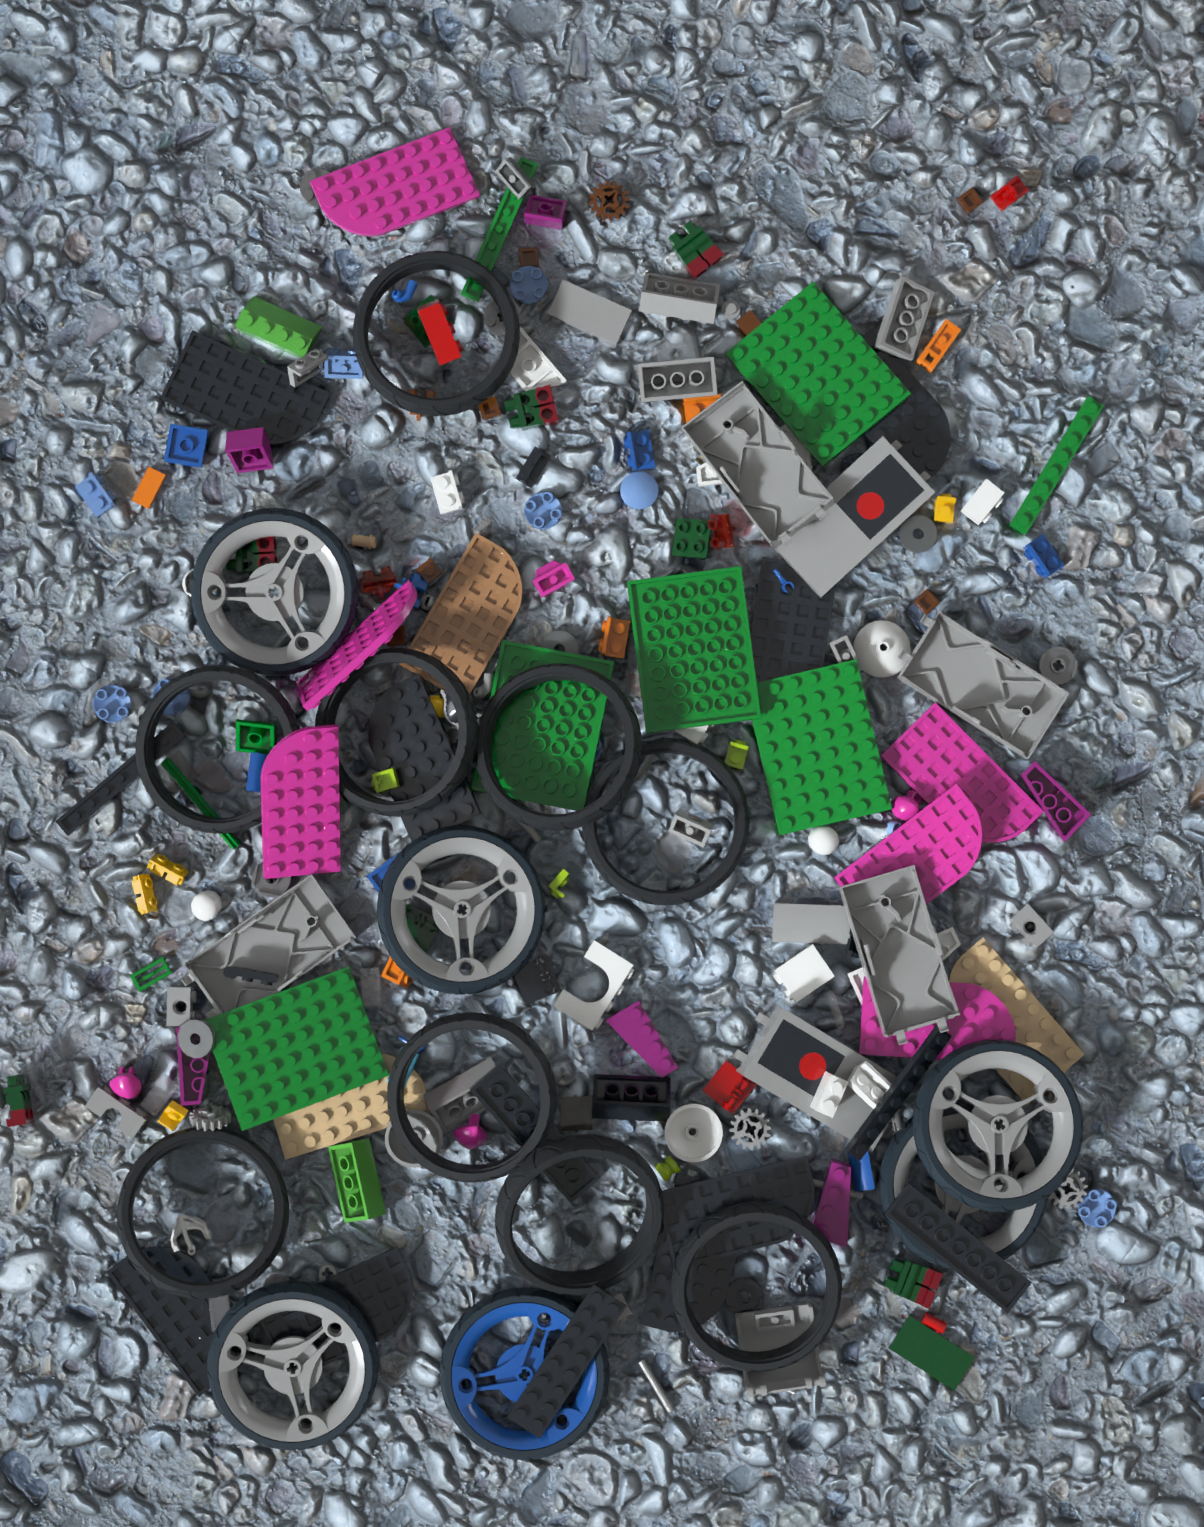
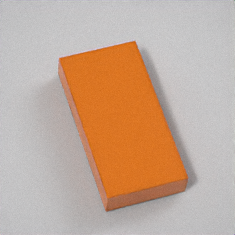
M148 467L132 501L150 509L166 475Z

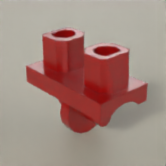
M1017 175L992 194L990 198L1002 212L1025 195L1029 189Z

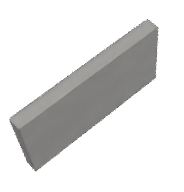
M562 280L547 315L613 345H617L632 310Z

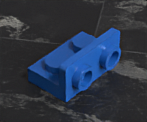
M649 430L633 433L628 431L627 437H623L625 449L629 448L630 456H627L628 467H632L633 472L654 469L655 462Z
M1044 534L1023 547L1025 550L1024 555L1029 561H1033L1036 566L1034 567L1036 573L1040 577L1043 576L1044 579L1065 566Z

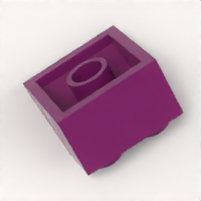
M263 427L226 433L225 451L237 473L274 469L270 441Z

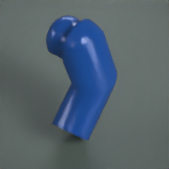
M409 280L406 289L394 290L392 292L394 301L401 303L412 299L418 283Z

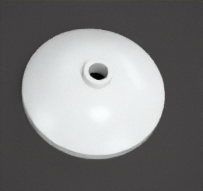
M884 620L874 621L864 626L858 632L853 644L854 652L863 671L879 678L890 677L900 672L905 662L900 660L898 655L902 650L909 655L911 652L910 641L905 631L897 624ZM881 644L886 645V651L880 649Z
M686 1104L677 1108L670 1115L665 1125L664 1135L668 1148L676 1157L687 1162H700L710 1158L718 1150L722 1141L723 1130L718 1116L710 1108L701 1104ZM691 1128L696 1130L694 1135L689 1134Z

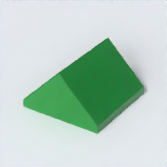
M236 719V751L269 754L276 745L278 726L272 723Z

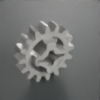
M212 1103L205 1104L206 1106H199V1109L194 1108L189 1115L192 1128L197 1127V1130L204 1129V1131L208 1129L214 1131L215 1128L222 1129V1126L227 1127L228 1123H231L232 1111L229 1110V1107L224 1108V1105L217 1106V1104L213 1105Z
M747 1108L746 1113L742 1109L740 1110V1116L734 1114L736 1121H730L734 1128H730L729 1131L734 1132L731 1136L732 1139H738L735 1143L737 1146L742 1143V1149L749 1146L750 1150H753L754 1145L760 1148V1142L767 1143L764 1138L771 1136L767 1133L771 1126L766 1125L770 1121L769 1119H763L765 1113L759 1115L758 1109L751 1112V1109ZM748 1116L757 1117L759 1121H751ZM742 1119V1128L737 1131L738 1124ZM746 1121H748V1123L751 1126H755V1128L753 1129L754 1137L752 1134H750L749 1131L745 1132V1130L747 1129ZM763 1127V1133L760 1136V1138H758V1131ZM741 1137H750L752 1142L744 1141Z
M1072 1169L1066 1180L1060 1185H1067L1073 1190L1065 1191L1059 1187L1057 1189L1059 1199L1054 1192L1048 1196V1199H1053L1052 1204L1054 1206L1059 1203L1060 1209H1063L1064 1205H1066V1208L1069 1210L1071 1209V1204L1078 1207L1077 1201H1084L1081 1196L1087 1195L1083 1188H1087L1088 1185L1082 1183L1085 1177H1079V1171L1073 1173ZM1073 1177L1076 1179L1078 1183V1188L1075 1187L1073 1183ZM1076 1195L1073 1199L1068 1200L1070 1196Z

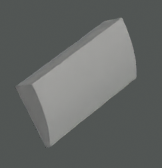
M904 276L897 279L874 348L902 359L913 360L935 292Z
M773 903L772 942L847 944L848 938H850V924L844 906Z

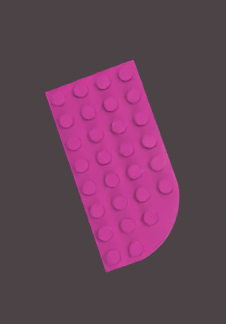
M450 127L310 181V185L324 214L340 228L361 236L385 235L480 197Z
M410 580L406 581L350 632L332 655L312 667L296 682L302 706L307 711L311 708L315 709L321 703V699L324 696L332 694L335 686L340 682H345L354 669L357 670L364 664V660L368 656L375 655L379 646L383 643H388L392 639V634L408 616L417 600V591Z
M936 702L880 756L928 805L957 783L979 814L982 826V843H996L1012 839L1024 832L1044 812Z
M338 725L304 727L281 739L268 754L261 770L264 879L341 872Z
M956 783L841 871L834 879L840 886H844L915 865L924 900L928 904L966 875L974 865L982 843V826L979 814L975 806Z
M863 976L859 1054L912 1058L937 1023L905 1032L908 1043L899 1045L896 1035L884 1037L866 978ZM949 982L960 1015L946 1020L949 1029L947 1032L952 1037L936 1059L941 1060L955 1049L976 1041L989 1039L1016 1041L1015 1026L1011 1015L1005 1005L994 994L978 985Z

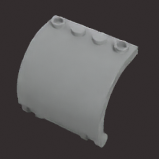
M812 1303L736 1313L735 1320L739 1350L750 1352L768 1351L794 1341L814 1322ZM818 1346L803 1359L784 1368L764 1372L743 1371L748 1398L754 1397L757 1394L764 1396L770 1393L797 1389H812V1386L819 1385L820 1387H826Z

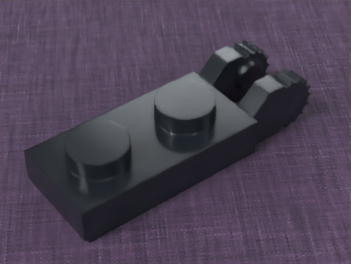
M227 966L223 971V976L230 979L240 976L243 981L253 982L254 979L261 980V984L272 986V983L278 982L279 977L275 973L235 966Z

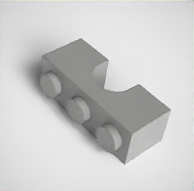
M106 1085L104 1087L99 1086L85 1105L86 1108L99 1117H103L110 1108L117 1109L122 1117L117 1129L131 1139L137 1137L149 1119L145 1116L146 1113L138 1107L136 1109L131 1107L130 1101L126 1098H118L114 1095L111 1088Z

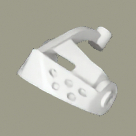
M179 1214L172 1230L171 1248H173L174 1252L180 1251L177 1237L183 1232L188 1246V1254L193 1255L196 1248L191 1244L187 1230L199 1229L206 1240H211V1229L208 1228L202 1219L196 1216Z

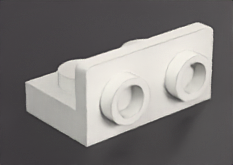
M449 470L448 473L430 477L441 515L463 509L462 504L465 501L462 492L458 493L456 487L460 485L457 474H453L452 470Z
M867 1061L854 1067L847 1080L848 1086L873 1109L892 1085Z

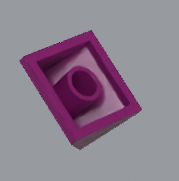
M530 194L524 214L525 224L562 230L567 201Z

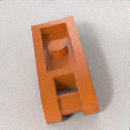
M945 319L915 363L925 367L926 371L931 374L962 329ZM927 355L934 358L932 362L925 359Z

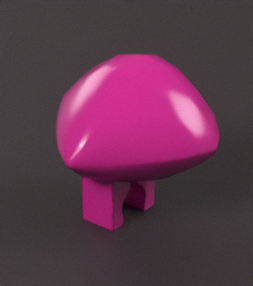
M909 790L906 797L896 796L890 802L894 816L908 821L920 812L921 796H915L917 792Z
M120 1067L118 1075L109 1082L111 1090L122 1098L131 1099L137 1097L142 1087L141 1081L134 1075L135 1070L133 1067H129V1071L125 1073L124 1067Z
M472 1113L471 1118H468V1124L462 1125L453 1131L456 1141L466 1149H476L488 1140L486 1131L479 1126L478 1114Z

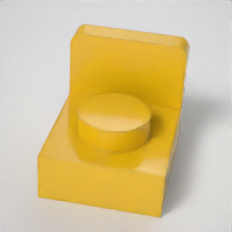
M946 493L936 497L934 522L953 523L956 498Z
M172 1100L165 1108L158 1122L171 1131H175L189 1110Z

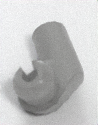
M484 674V684L473 691V695L476 698L483 699L491 693L493 674Z

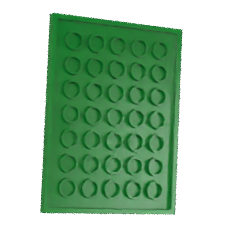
M814 282L810 283L725 353V356L822 468L911 396L910 391Z
M741 566L627 581L646 734L761 719Z
M502 640L490 699L512 677L536 666L552 663L574 664L594 670L611 680L615 662ZM567 680L545 682L526 690L516 697L500 717L492 743L494 769L506 793L513 799L573 811L584 808L608 698L588 685ZM476 766L471 790L487 793Z
M857 659L757 683L761 719L752 720L779 835L892 809Z
M349 966L205 1020L212 1026L216 1038H214L215 1047L213 1048V1053L242 1131L389 1076Z

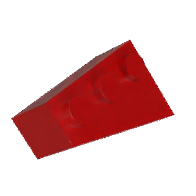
M439 299L417 307L439 364L443 365L460 358V352L463 351L460 341H455L453 334L456 331L452 322L448 323L446 319L448 311L445 304L441 305Z

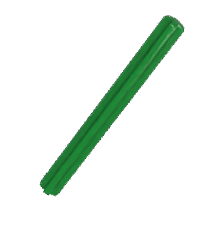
M170 758L164 759L161 762L162 767L203 815L220 818ZM233 833L219 834L231 849H236L241 844Z

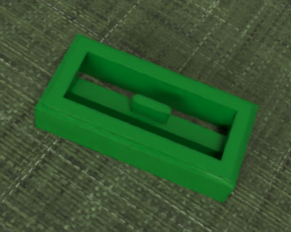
M163 956L131 974L130 977L138 992H141L173 974V971ZM161 962L163 963V966H161L160 968L154 970L153 972L147 974L139 980L136 979L138 975L144 973L145 971L151 969L152 967L158 965ZM164 969L167 970L166 973L160 975L159 977L153 979L145 985L140 986V983H142L143 981L149 979L150 977L156 975Z

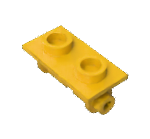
M157 853L149 859L150 862L147 866L151 872L160 877H163L164 873L167 872L168 874L165 879L175 885H182L185 880L184 877L190 872L183 865L175 864L168 860L166 856Z
M150 874L132 877L133 881L131 882L134 894L141 893V897L136 898L138 911L141 912V915L158 911L157 899L154 896L153 882Z

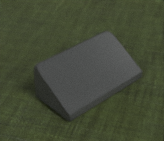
M512 157L506 158L494 171L518 199H521L536 186Z

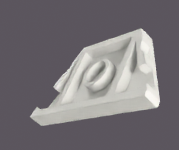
M520 326L519 350L510 372L511 376L524 391L546 385L554 387L567 383V380Z

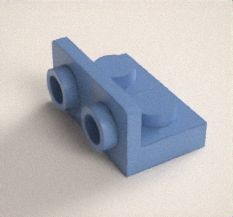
M331 348L329 351H326L325 354L328 355V360L324 362L325 378L363 379V372L358 364L354 349L341 351L338 348Z
M90 472L88 474L89 477L77 484L75 488L94 515L99 518L116 506L113 501L116 498L109 489L107 491L102 486L104 481L99 474L94 475Z

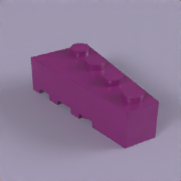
M1032 761L1020 773L1063 842L1091 815L1035 761Z
M639 1000L606 1019L609 1025L661 1078L678 1068Z
M176 1027L181 1106L201 1104L210 1053L202 1058L187 1056L181 1050L178 1043V1033L181 1027ZM195 1033L194 1041L199 1044L200 1036Z
M831 1158L812 1223L823 1232L830 1243L847 1247L851 1166L850 1163Z

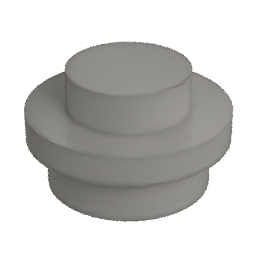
M728 300L723 303L721 313L726 319H735L740 313V306L736 301Z

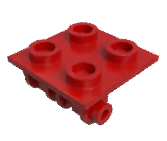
M725 1061L702 1091L733 1115L756 1084L737 1072V1068L728 1061Z

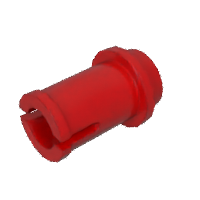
M929 1312L925 1313L921 1323L935 1329L936 1333H943L947 1326V1323L944 1322L945 1319L941 1320L929 1314Z

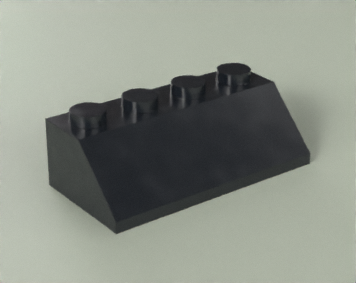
M594 1074L592 1119L667 1122L670 1117L671 1077Z

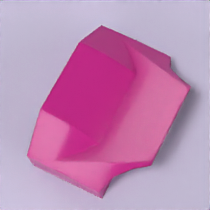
M553 560L536 570V577L533 583L541 598H544L567 586L575 578L566 562L561 564Z

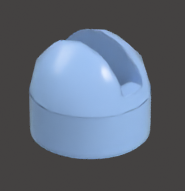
M888 822L886 832L890 835L902 825L901 822Z

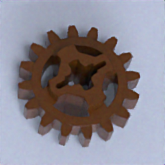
M606 181L605 186L600 182L599 189L593 188L595 194H590V199L592 200L589 201V206H594L591 208V213L596 212V219L601 216L602 222L609 219V222L612 223L613 218L620 221L619 215L625 217L626 213L624 210H629V205L626 203L630 202V198L626 197L628 191H622L623 185L617 187L616 181H614L613 185ZM619 196H620L621 199H622V205H621V206H620V203L617 202V200L619 199ZM597 198L602 202L599 208L597 206ZM611 199H613V204H606V200L610 201Z

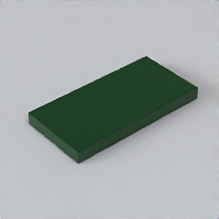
M910 1315L907 1316L888 1347L954 1391L975 1359L974 1356Z

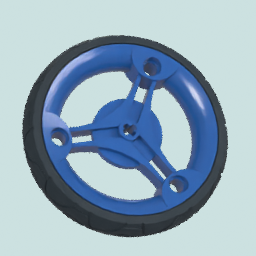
M521 1287L499 1291L481 1299L470 1307L449 1333L440 1362V1385L443 1400L458 1428L467 1438L482 1449L494 1455L515 1460H532L548 1457L565 1450L581 1439L600 1415L608 1394L610 1381L609 1358L604 1342L581 1375L580 1386L575 1400L572 1404H565L560 1407L540 1439L527 1430L511 1429L496 1423L481 1410L474 1399L477 1391L497 1389L508 1399L514 1402L518 1400L547 1356L544 1348L549 1331L556 1329L563 1331L578 1308L576 1304L567 1298L538 1288ZM544 1313L549 1314L551 1320L547 1323L540 1320V1316ZM511 1318H530L534 1325L525 1343L517 1344L507 1349L499 1358L496 1367L474 1372L469 1366L472 1353L478 1341L489 1329ZM537 1327L545 1330L540 1347L531 1344ZM523 1369H526V1372H530L526 1378L520 1375ZM491 1375L496 1376V1382L478 1385L477 1378ZM470 1379L472 1386L466 1388L462 1385V1381ZM559 1415H565L568 1420L561 1424L556 1418Z

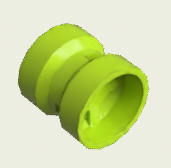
M671 1155L665 1158V1162L654 1166L665 1182L670 1179L672 1173L677 1174L681 1171Z

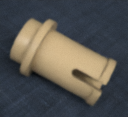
M353 534L352 546L367 547L369 550L376 547L377 538L373 537V535Z

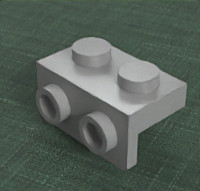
M315 348L288 365L290 385L297 387L324 370L323 362L328 360V355Z

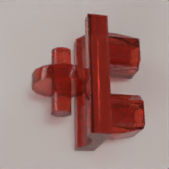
M729 513L711 514V519L707 522L709 529L714 530L715 537L711 539L712 547H735L732 531L736 530L737 526L735 524L731 525Z
M390 566L382 567L380 569L381 575L375 577L373 571H364L363 579L361 580L364 592H371L372 595L379 594L381 599L385 598L384 592L391 591L390 588L394 587V584L397 583L395 573L392 572Z

